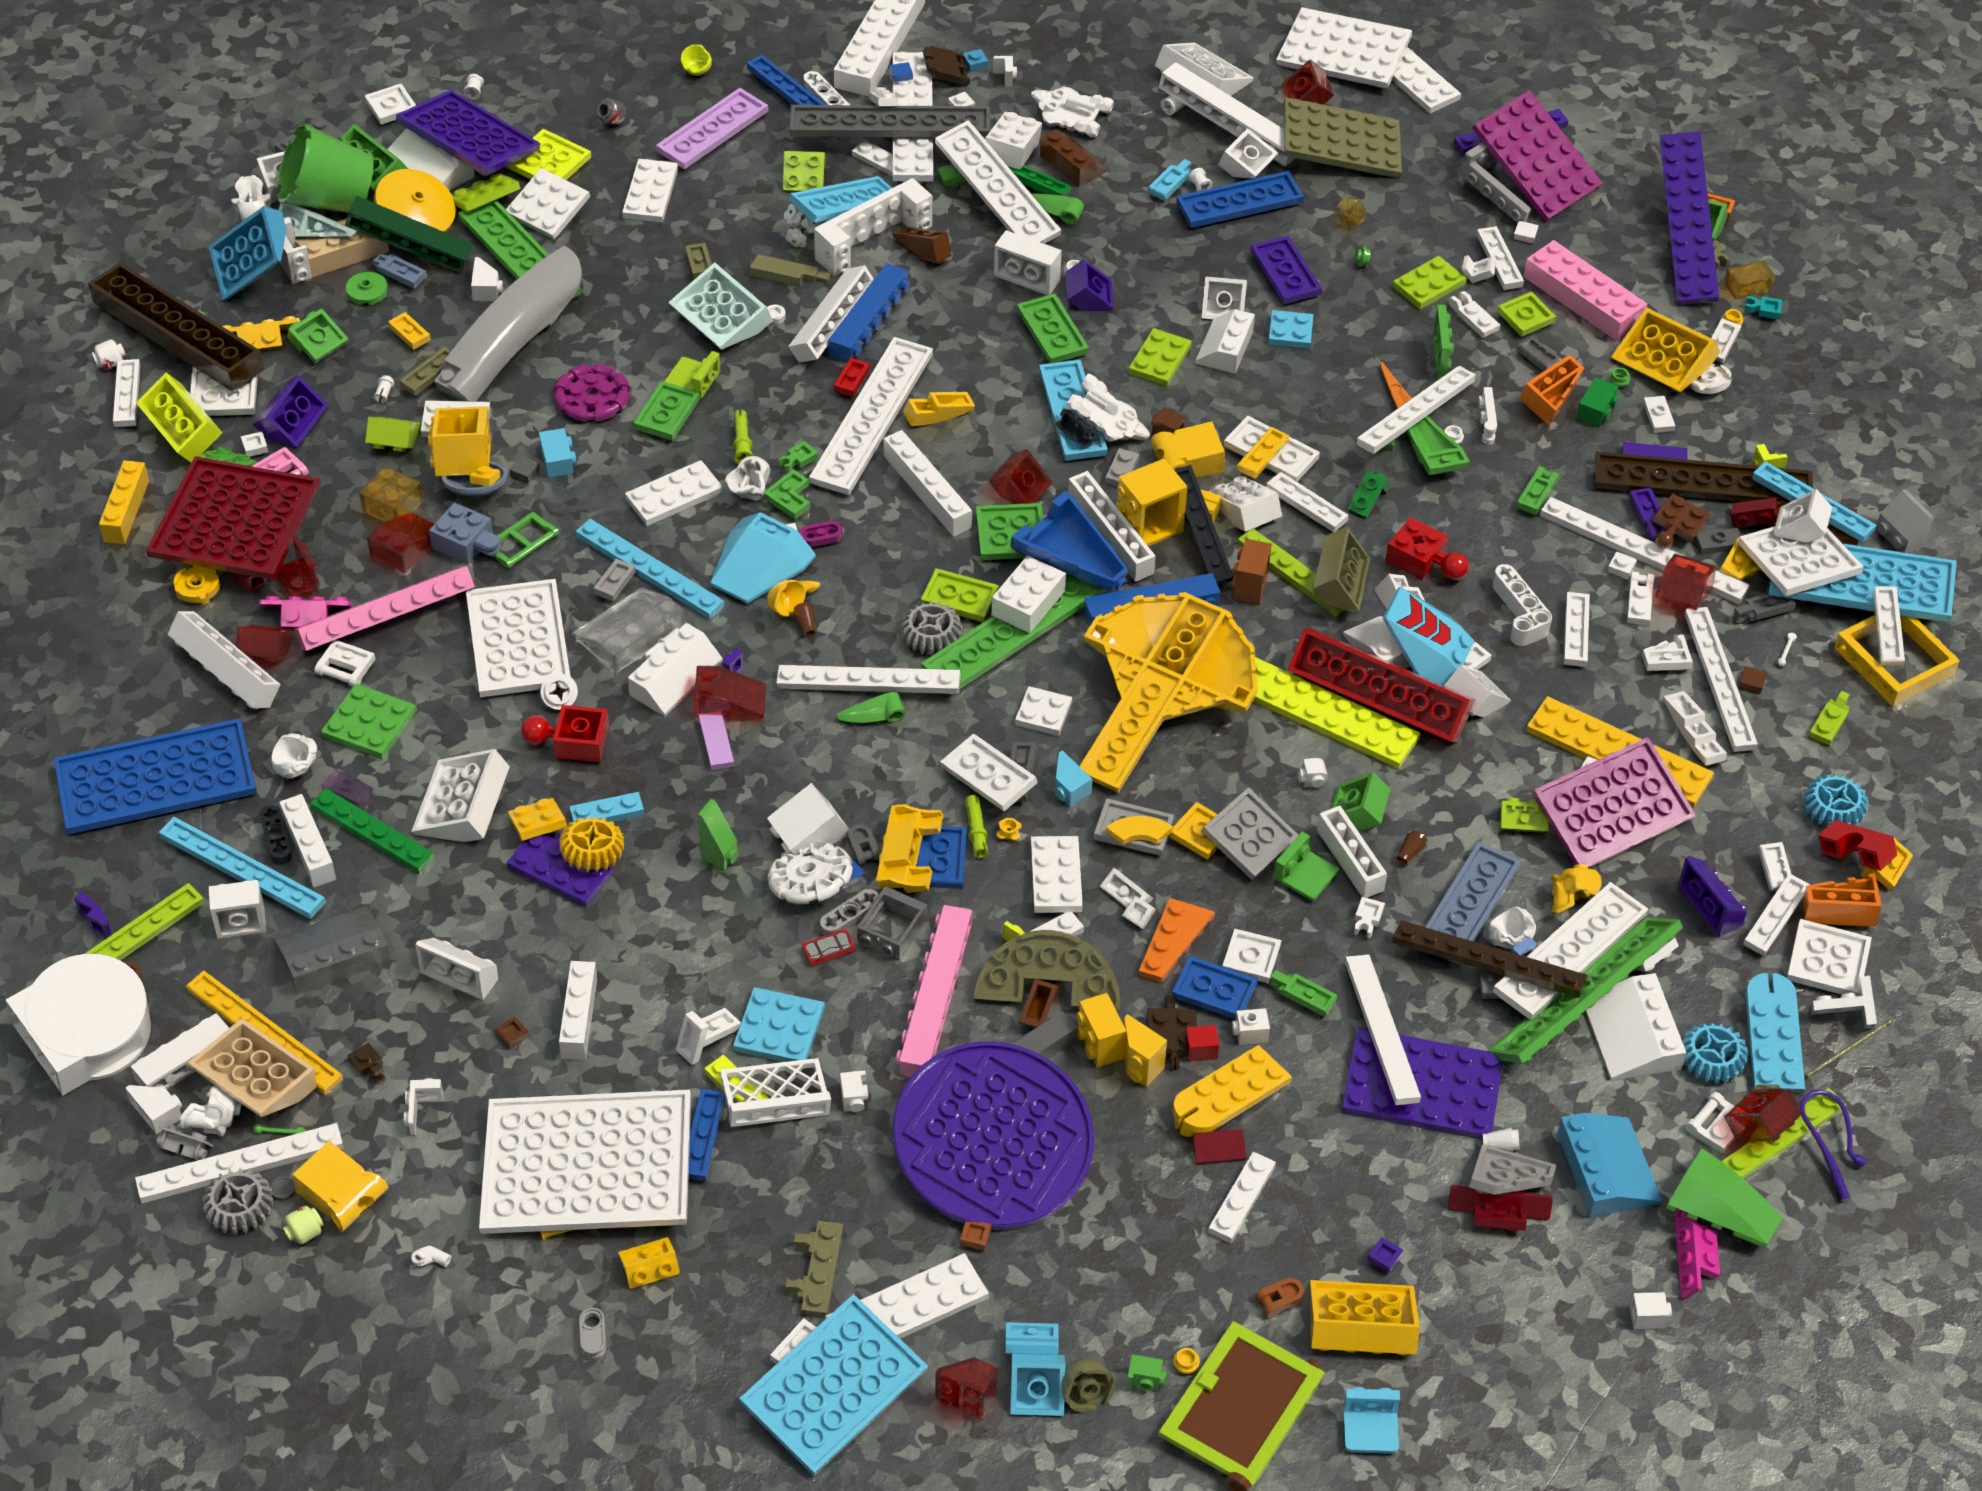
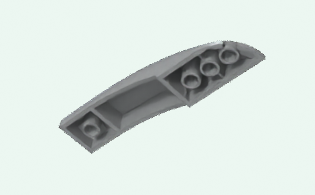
M563 246L545 257L518 278L484 311L444 360L446 366L434 380L439 391L459 401L476 402L507 362L547 325L551 326L576 294L582 281L580 261L572 250Z

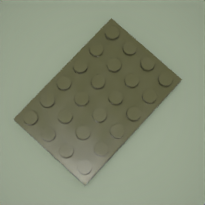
M1285 97L1283 102L1284 156L1400 179L1402 162L1399 120Z

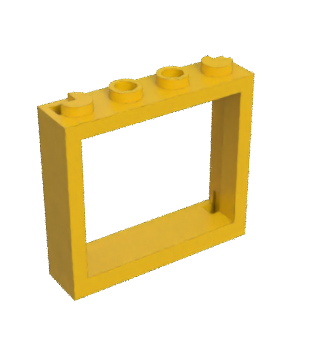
M1874 615L1838 633L1834 648L1892 706L1955 675L1960 662L1955 654L1950 652L1915 617L1900 615L1901 628L1939 664L1900 684L1857 642V640L1877 630L1876 617Z

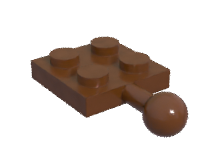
M1672 494L1653 519L1654 523L1667 529L1658 533L1656 544L1662 549L1669 548L1673 544L1674 534L1692 542L1707 523L1711 514L1689 503L1682 497Z

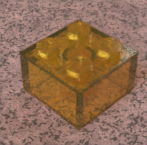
M384 466L359 493L363 512L396 527H399L424 500L420 481L387 466Z

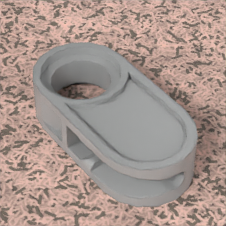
M588 1308L581 1313L579 1318L580 1345L582 1354L588 1359L595 1360L602 1357L606 1352L605 1319L601 1310ZM590 1317H596L600 1320L593 1327L587 1326L585 1321Z

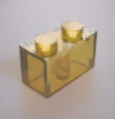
M1765 260L1727 269L1724 285L1733 298L1737 300L1747 296L1771 292L1776 276Z

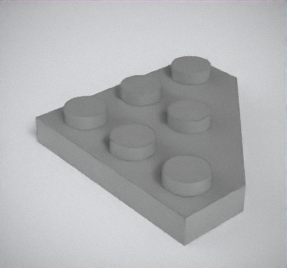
M1482 1144L1469 1188H1473L1480 1193L1495 1195L1549 1186L1552 1183L1556 1165Z

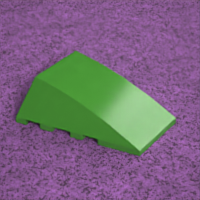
M1702 1148L1666 1209L1675 1211L1676 1208L1687 1212V1217L1697 1220L1698 1217L1712 1222V1227L1719 1230L1722 1227L1733 1230L1734 1236L1765 1248L1783 1219L1768 1201L1746 1180Z

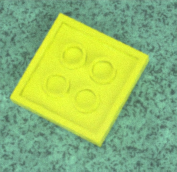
M542 129L533 137L534 140L541 143L540 150L508 165L507 168L529 179H532L542 168L567 180L591 158V151Z

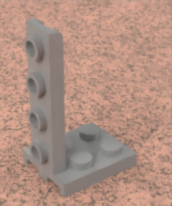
M1482 142L1466 152L1465 156L1468 159L1466 163L1462 164L1461 170L1463 175L1457 181L1462 185L1467 182L1472 184L1517 223L1519 221L1527 222L1531 208L1486 171L1494 168L1498 161Z

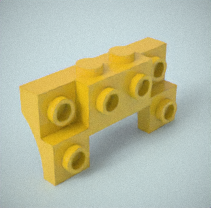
M906 804L891 806L886 834L883 836V849L879 855L880 864L876 882L881 889L886 886L888 888L903 887L906 893L929 891L932 870L929 866L916 867L922 836L940 834L943 820L941 810H923Z

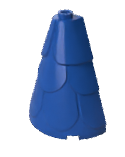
M1067 491L1062 492L1052 501L1047 516L1031 529L1024 525L1011 538L1010 546L1014 551L1023 554L1025 557L1028 555L1066 574L1075 576L1077 580L1112 592L1116 589L1120 591L1127 582L1125 579L1128 572L1127 567L1109 541L1103 538L1092 520L1087 517L1074 497Z

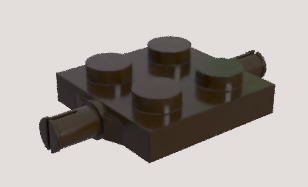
M1170 995L1165 997L1166 1008H1147L1146 1020L1149 1029L1167 1040L1166 1057H1169V1068L1173 1070L1175 1066V1070H1178L1180 1068L1179 1057L1188 1056L1187 1027L1197 1026L1196 1010L1175 1008V997L1171 995L1170 999Z

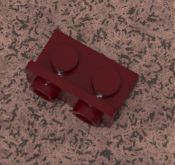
M1777 498L1733 503L1732 510L1730 511L1733 527L1740 528L1776 523L1778 519Z

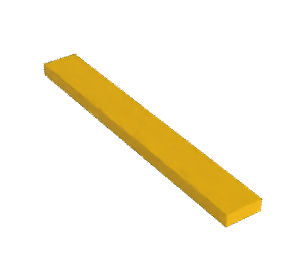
M202 971L186 985L189 993L230 1024L234 1025L243 1018L314 1067L316 1089L324 1095L343 1080V1076L339 1071L207 972Z

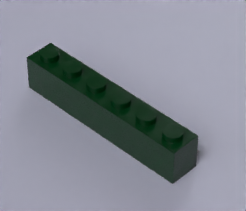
M356 196L345 222L347 227L460 274L467 263L473 246L470 242L359 196Z

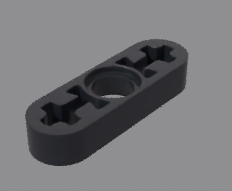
M275 805L265 806L261 809L259 815L269 854L273 863L283 865L292 859V851L281 810ZM273 815L275 823L270 824L268 816ZM275 831L282 833L278 838L270 837V834ZM278 846L282 847L283 854L279 855Z

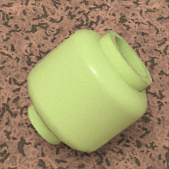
M302 1206L285 1217L287 1226L283 1227V1230L290 1241L295 1239L297 1243L304 1244L320 1235L321 1226L324 1224L314 1207L310 1209L308 1206Z

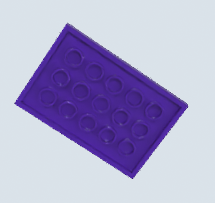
M453 90L444 92L396 114V122L484 176L540 150L541 143Z
M1357 1027L1342 1113L1482 1140L1483 1134L1493 1131L1503 1061H1500L1495 1054L1484 1050L1399 1035L1421 1099L1420 1103L1395 1105L1369 1029Z

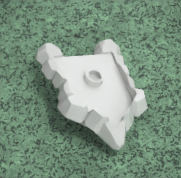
M1062 87L1054 91L1034 90L1031 92V98L1039 106L1043 121L1047 126L1053 127L1058 125L1072 132L1077 131L1080 134H1087L1091 138H1096L1100 130V125L1094 121L1098 113H1111L1114 106V101L1111 98H1103L1101 95H1093L1092 97L1087 95L1081 96L1078 92L1068 87Z
M1087 374L1081 383L1084 391L1088 392L1084 399L1073 394L1065 406L1068 410L1076 412L1077 416L1085 418L1086 423L1091 427L1095 426L1098 431L1103 432L1105 440L1109 442L1118 439L1146 440L1150 437L1147 428L1137 419L1136 410L1130 405L1116 400L1114 396L1107 392L1106 385L1098 381L1091 374Z

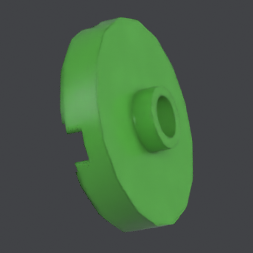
M375 272L358 273L352 276L346 284L347 297L351 302L358 305H363V303L374 305L382 301L387 295L386 279Z

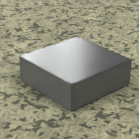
M520 456L509 469L510 475L529 482L540 469V465L536 461Z

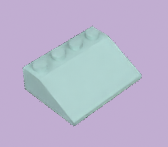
M715 262L668 302L670 306L720 349L759 334L773 321L767 307Z

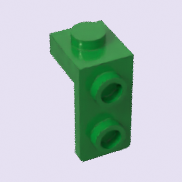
M1367 470L1348 509L1367 518L1381 491L1387 493L1390 488L1387 477L1379 472L1374 474Z

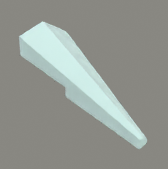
M280 203L278 210L282 211L284 218L289 217L292 221L294 237L352 236L356 233V230L302 206Z

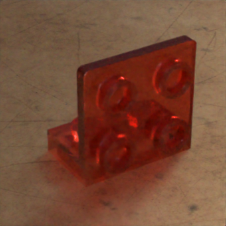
M297 535L292 536L297 560L283 564L277 575L289 597L295 596L305 599L318 594L317 584H319V579L314 569H317L314 558L312 556L308 557V549L305 542H300Z

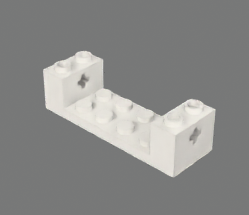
M912 178L815 227V259L835 277L845 272L846 269L851 268L852 246L901 221L907 227L920 229L932 227L933 196Z

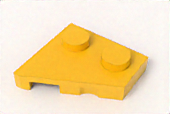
M1738 538L1719 572L1742 581L1762 571V569L1738 544Z

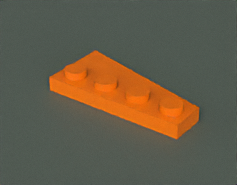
M1169 898L1139 969L1138 976L1162 983L1176 966L1178 959L1189 950L1195 938L1199 937L1208 922L1210 923L1214 919L1215 911Z

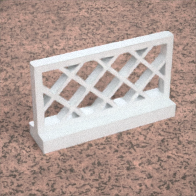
M818 1058L720 1070L731 1127L825 1116L830 1113L831 1097L830 1093L826 1090ZM814 1067L815 1070L812 1077L801 1072L803 1068ZM779 1071H787L791 1075L785 1080L776 1074ZM754 1074H762L767 1078L760 1083L752 1077ZM728 1077H738L742 1081L736 1086L728 1082ZM797 1077L806 1083L802 1088H799L791 1082ZM771 1080L782 1085L777 1092L767 1087ZM746 1083L757 1088L753 1094L742 1089ZM812 1085L819 1089L820 1093L810 1094L806 1090ZM786 1088L796 1093L795 1096L788 1097L781 1094ZM761 1091L772 1096L770 1099L763 1100L757 1098ZM738 1094L747 1099V1101L733 1103V1098Z

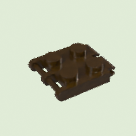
M935 46L924 47L922 52L926 61V69L932 77L962 85L970 84V78L966 74L968 71L967 66L963 62L965 60L963 54Z

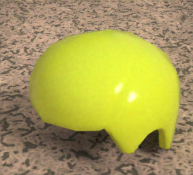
M691 45L686 47L681 53L680 60L687 73L692 76H701L710 69L712 58L702 45Z

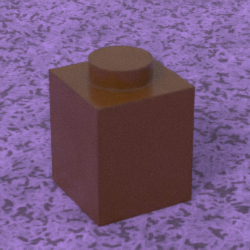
M1164 407L1151 420L1153 425L1152 435L1159 432H1170L1173 434L1175 430L1185 428L1186 417Z

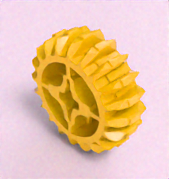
M587 816L584 820L577 818L575 823L569 822V825L564 827L560 837V852L563 855L564 861L569 862L570 867L576 866L578 871L582 868H585L587 872L590 869H595L597 872L600 868L607 870L609 865L615 866V862L620 860L624 851L623 833H621L619 827L614 825L613 821L607 823L606 818L601 820L597 819L596 816L594 819H589Z

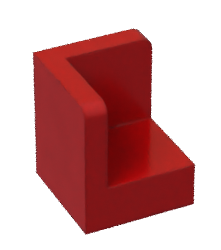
M1216 1025L1187 1027L1188 1061L1218 1059L1219 1041Z

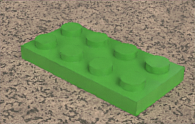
M1056 294L1017 304V312L1049 363H1057L1089 353L1087 343Z

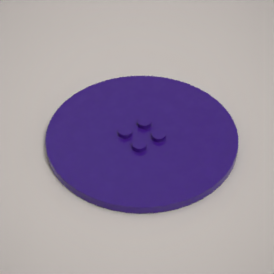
M967 1043L947 1049L932 1057L906 1083L897 1102L893 1118L892 1135L895 1155L899 1167L912 1189L930 1207L942 1215L962 1224H965L966 1221L992 1224L991 1230L1021 1228L1035 1224L1055 1214L1074 1197L1081 1187L1090 1167L1094 1151V1129L1091 1114L1085 1099L1074 1082L1063 1070L1044 1056L1009 1043Z

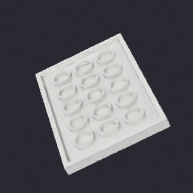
M1302 7L1276 59V64L1388 89L1412 37V30Z
M556 579L466 590L480 697L540 690L544 680L552 674L562 673L570 676Z

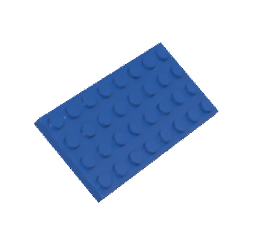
M241 718L54 758L67 834L257 794Z

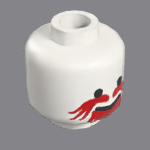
M112 339L96 345L94 348L95 352H92L98 368L102 367L104 370L117 367V362L123 360V356L126 355L122 344L117 345Z

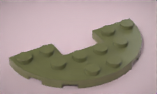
M1056 930L1031 931L1016 936L1004 943L985 963L977 979L974 991V999L1023 1002L1024 978L1073 981L1071 1006H1079L1082 1000L1107 993L1115 1009H1120V991L1117 979L1103 955L1080 937Z

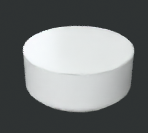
M770 305L767 307L773 319L770 324H780L785 320V309L782 306Z

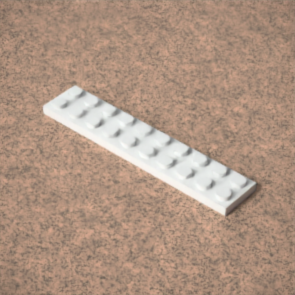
M893 52V64L909 62L913 72L912 80L893 81V94L898 97V106H932V76L927 72L923 52ZM893 137V181H908L912 178L915 181H933V137Z
M897 337L893 338L809 476V483L850 495L932 357L933 348Z

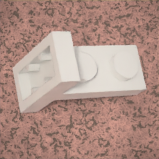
M1870 976L1859 977L1857 981L1859 996L1857 997L1856 993L1842 994L1841 998L1831 999V996L1816 997V1001H1813L1811 1004L1812 1015L1861 1010L1864 1029L1875 1028L1877 1021Z
M726 1008L702 1019L691 1011L685 1014L676 1051L693 1065L699 1062L703 1047L739 1030L741 1022Z

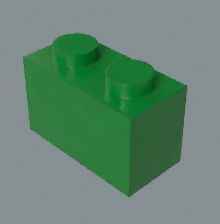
M1595 377L1579 403L1576 418L1600 427L1604 420L1609 419L1612 406L1616 407L1620 398V395H1617L1619 386Z

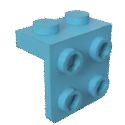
M1363 1387L1346 1389L1343 1402L1346 1451L1390 1454L1398 1452L1397 1412L1400 1403V1390H1391L1390 1388L1376 1390Z

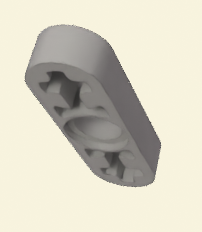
M872 889L863 890L825 914L820 920L821 933L826 936L843 929L848 930L859 923L879 896L878 892ZM847 910H854L857 914L853 917H847L843 913Z

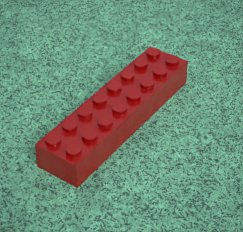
M1304 627L1287 668L1289 671L1451 742H1458L1476 700L1312 628Z

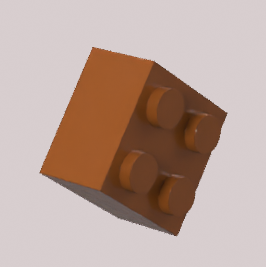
M1246 539L1244 546L1239 547L1237 554L1239 562L1234 564L1232 576H1236V578L1233 577L1231 591H1234L1233 600L1260 606L1269 573L1271 543Z

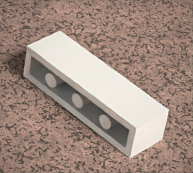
M300 794L280 801L283 820L313 888L336 880L333 862L303 795Z
M1341 806L1319 813L1317 832L1360 895L1367 898L1383 892L1387 873Z
M571 961L559 1038L561 1059L586 1060L597 985L595 962Z
M217 1013L209 1018H205L195 1027L182 1032L177 1038L161 1045L156 1051L140 1058L131 1065L135 1081L139 1086L159 1087L167 1090L196 1072L188 1066V1062L227 1031L229 1027Z

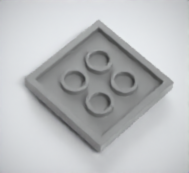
M1249 787L1204 826L1201 831L1251 880L1257 877L1298 837V834Z

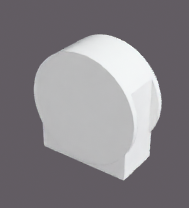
M81 954L62 959L43 971L33 985L6 999L12 1025L62 1095L90 1080L107 1078L123 1071L136 1061L144 1051L149 1040L151 1020L142 981L128 965L110 956Z

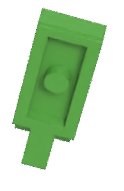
M1275 970L1269 983L1283 996L1323 1017L1327 1016L1338 997L1337 994L1296 973L1294 975L1288 974L1287 976Z

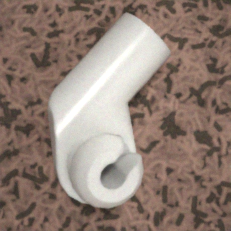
M433 1246L418 1249L411 1255V1261L416 1266H424L436 1262L447 1267L452 1258L450 1254Z

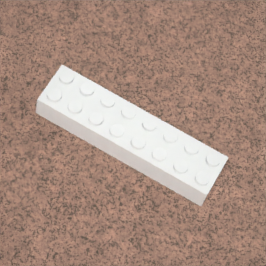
M875 0L834 68V88L869 97V91H874V88L879 84L893 59V52L898 51L922 10L925 0Z

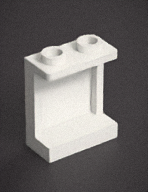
M287 217L284 218L287 230L280 264L292 284L312 278L307 248L305 245L296 248L292 221Z

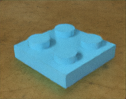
M1272 310L1268 345L1310 349L1314 314Z

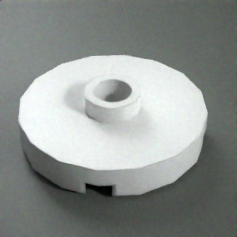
M1712 364L1707 371L1689 386L1695 392L1702 394L1718 393L1730 386L1732 381L1731 372L1723 365L1715 367V364Z

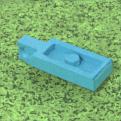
M1184 159L1178 166L1170 165L1149 186L1148 193L1165 201L1188 179L1189 172L1191 171V161Z

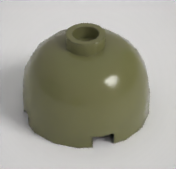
M1080 1358L1065 1368V1375L1062 1379V1394L1071 1409L1079 1412L1094 1411L1098 1409L1095 1405L1100 1404L1102 1401L1107 1403L1115 1390V1382L1109 1369L1102 1362L1093 1358Z

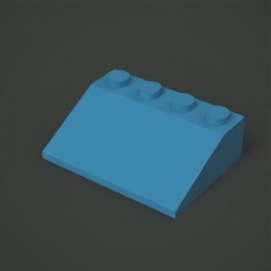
M263 206L208 246L223 301H227L281 262L287 230L282 211Z
M1580 1113L1561 1117L1557 1135L1590 1218L1662 1204V1198L1628 1117L1593 1113Z

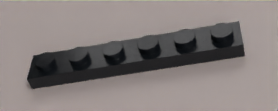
M1188 465L1174 471L1187 485L1185 515L1207 573H1213L1217 585L1231 582L1234 576H1232L1231 568L1192 466Z

